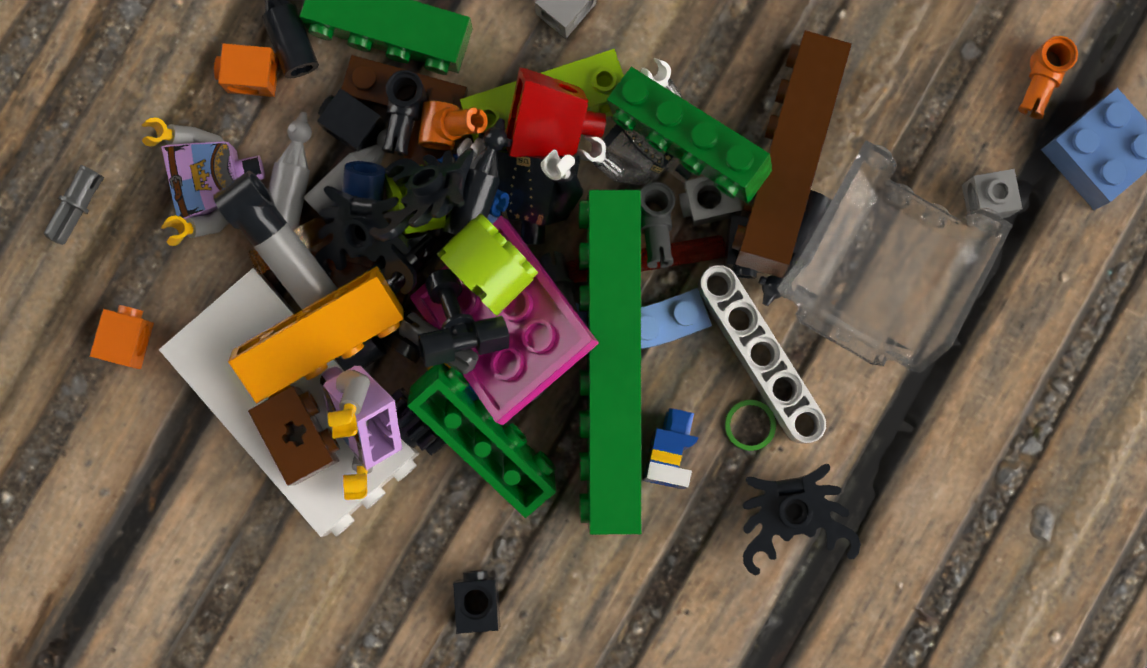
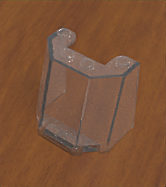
M866 140L847 167L777 290L783 298L795 302L799 308L795 315L801 324L872 365L883 367L887 360L895 361L903 365L908 371L921 373L953 345L1013 224L1004 220L996 211L989 208L972 209L961 220L954 217L943 206L932 204L914 194L908 186L890 180L897 168V163L891 152L883 146L874 145Z

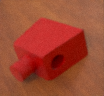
M519 67L506 129L507 137L512 139V144L510 147H506L509 156L546 157L553 149L558 151L559 156H573L577 153L581 135L599 138L603 136L606 127V114L587 110L588 99L580 87Z

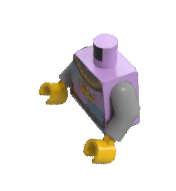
M155 117L149 118L141 124L143 127H152L157 132V138L146 136L142 139L146 146H155L162 140H165L168 144L161 146L176 215L168 217L162 224L161 229L173 227L179 232V235L170 236L166 241L170 246L180 244L186 235L189 238H195L221 232L229 222L216 206L213 195L247 171L253 172L260 180L265 179V171L259 155L239 160L236 149L229 142H225L219 135L196 127L173 124L167 126L164 121Z
M353 366L344 372L339 367H332L326 370L320 378L328 412V425L332 427V438H343L354 453L352 469L357 472V474L343 475L344 499H363L367 496L368 492L367 474L372 472L373 466L402 450L395 400L361 366Z

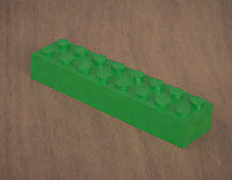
M589 190L587 200H580L579 229H587V243H580L579 270H587V285H580L579 311H587V327L599 344L587 353V369H579L580 396H587V411H579L580 438H587V452H579V477L581 481H587V493H579V518L581 523H587L590 535L642 534L641 190Z

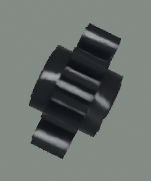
M402 387L391 395L395 400L400 437L410 447L415 448L418 445L422 451L425 449L432 456L446 443L407 407L409 393Z

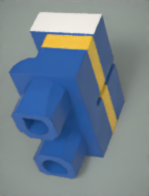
M669 408L666 411L663 428H657L652 434L643 481L677 489L689 487L692 471L679 467L683 451L693 446L699 438L690 436L694 413Z

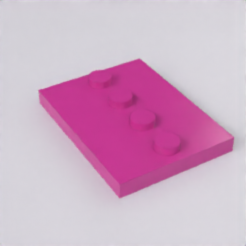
M500 216L492 224L539 273L497 316L461 280L462 293L457 299L462 313L471 315L475 322L502 316L506 322L509 332V348L479 355L476 348H472L471 350L477 353L479 359L472 372L463 374L494 421L504 425L598 345L599 342L510 222ZM423 284L410 298L424 319L438 329H441L442 324L447 320L442 305L431 301L426 286Z

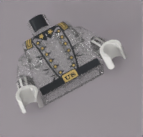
M654 58L658 65V73L654 77H652L648 69H641V73L683 99L670 78L671 69L665 61ZM617 124L603 140L599 137L584 136L586 140L591 142L592 151L588 154L586 151L578 149L576 153L577 156H580V159L592 161L594 166L614 182L642 185L647 182H657L668 171L685 185V181H688L694 175L686 170L679 163V159L668 152L665 154L658 152L645 141V137L634 130L628 132Z

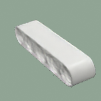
M724 265L709 267L703 273L698 283V291L702 301L768 407L773 412L783 431L796 443H812L819 440L826 430L824 414L743 285L730 268ZM712 276L724 278L728 285L727 293L722 296L712 294L707 288V279ZM741 310L748 315L749 326L746 330L738 331L733 329L729 323L731 311ZM762 344L769 349L771 353L769 364L759 366L754 363L751 358V349L754 345ZM777 379H785L791 384L793 390L788 401H781L774 396L773 384ZM801 413L808 414L814 421V430L806 437L800 435L795 428V420Z

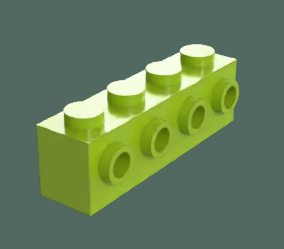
M615 49L541 72L543 75L580 87L588 99V111L605 113L606 117L612 116L606 99L624 77ZM516 81L460 99L463 110L470 108L483 110L488 118L486 130L492 127L499 118L504 119L506 132ZM479 133L471 134L473 141L478 138Z

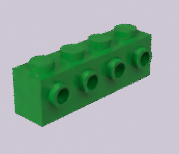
M305 0L299 16L306 28L309 29L308 33L317 38L331 41L333 36L348 40L347 45L364 52H370L371 48L386 52L385 56L400 63L407 64L410 59L425 63V69L441 75H447L448 71L459 74L473 30L470 17L414 0Z
M632 66L606 99L612 112L611 118L618 126L628 132L634 130L645 137V141L652 148L662 154L668 152L679 159V163L686 170L696 176L704 175L714 182V186L730 198H735L736 196L748 204L772 172L770 153Z
M444 363L432 366L410 386L407 407L524 518L528 517L556 493V468L554 463L544 452L539 451L536 453L527 444L526 436L515 424L510 423L507 425L505 423L501 425L496 423L479 397L468 387L469 383L462 373L452 367L449 369Z

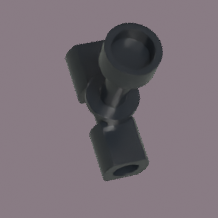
M441 269L428 276L425 286L432 302L442 305L447 320L442 324L440 330L418 334L419 351L425 368L455 361V352L476 348L479 355L509 348V332L502 316L475 322L471 315L462 313L457 299L462 293V286L459 278L450 269Z

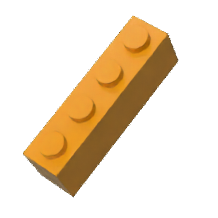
M375 267L234 348L228 363L257 404L267 397L270 399L292 387L290 384L302 377H305L306 380L317 377L327 369V363L341 356L342 359H347L355 355L364 347L363 342L375 335L379 338L390 335L400 327L399 322L404 319L403 307L379 268Z

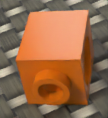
M223 43L221 56H216L214 77L227 93L275 97L279 61L275 52L269 47Z
M119 305L117 312L103 309L89 357L141 369L154 323L142 319L144 311Z

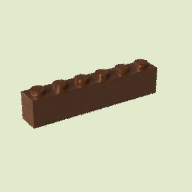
M806 30L800 45L792 43L785 67L792 68L789 80L781 79L775 102L782 104L779 116L771 114L764 138L771 140L768 153H770L772 172L748 204L744 203L742 211L748 212L750 215L746 226L738 225L732 244V249L739 250L736 265L780 278L784 277L790 265L852 43Z

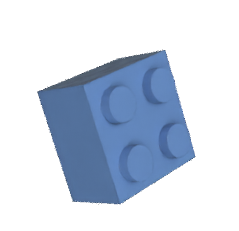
M1116 88L1041 150L1090 207L1096 210L1113 201L1147 172V120L1126 96Z

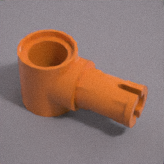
M1054 36L1033 53L1030 59L1031 72L1029 77L1031 82L1018 108L1020 113L1026 115L1029 110L1031 111L1029 117L1043 119L1054 88L1060 87L1065 73L1077 62V46L1071 39L1064 36ZM1047 52H1053L1059 57L1061 63L1059 67L1052 65L1048 61Z
M426 101L423 103L418 144L435 150H453L455 140L462 138L463 135L483 133L486 130L488 124L487 115L483 110L477 108L459 110L458 106L450 103Z

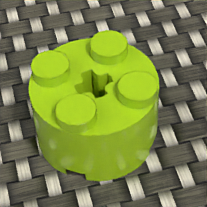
M482 213L475 219L473 218L437 253V256L440 257L446 266L473 293L480 297L481 301L496 316L539 273Z

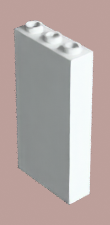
M252 268L163 345L159 351L319 536H327L332 532L337 537L355 521L351 516L354 511L362 504L366 509L370 508L386 494L382 487L394 477L399 482L417 466L413 459L420 453L401 439L402 450L373 466L372 472L367 474V496L363 499L345 500L343 475L357 474V472L352 469L354 453L343 438H336L340 446V450L335 452L339 462L297 485L287 486L248 410L269 398L267 397L256 404L228 363L234 348L296 313L266 277L258 270ZM335 359L327 363L328 367L326 370L332 367H339L344 372ZM322 372L313 379L306 380L305 377H302L290 385L301 388L303 393L308 390L310 391L320 408V413L315 416L324 430L329 425L323 388L320 384V378L324 373ZM292 425L295 433L290 436V440L303 444L301 436L307 432L306 428Z

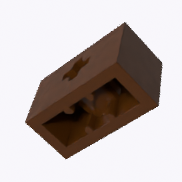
M292 386L248 410L287 486L297 485L339 462L335 452L340 450V446L337 440L332 438V431L329 427L324 430L322 429L315 416L320 413V408L309 390L303 393L301 388ZM292 425L306 428L307 432L301 436L303 444L290 440V436L295 433Z

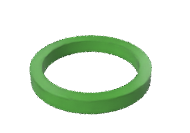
M745 400L734 405L728 412L725 419V431L729 440L736 447L746 451L759 450L768 445L773 439L776 431V419L771 409L764 403L756 400ZM746 405H754L763 409L770 420L768 436L763 442L753 446L744 445L737 441L730 427L733 414L739 408Z

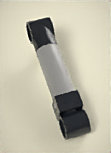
M247 171L213 195L215 204L224 218L234 228L241 230L301 309L338 289L274 206V201L269 191L253 172ZM375 335L363 342L364 347L355 355L347 359H342L339 356L335 360L344 371L353 366H361L364 369L387 353L381 338Z

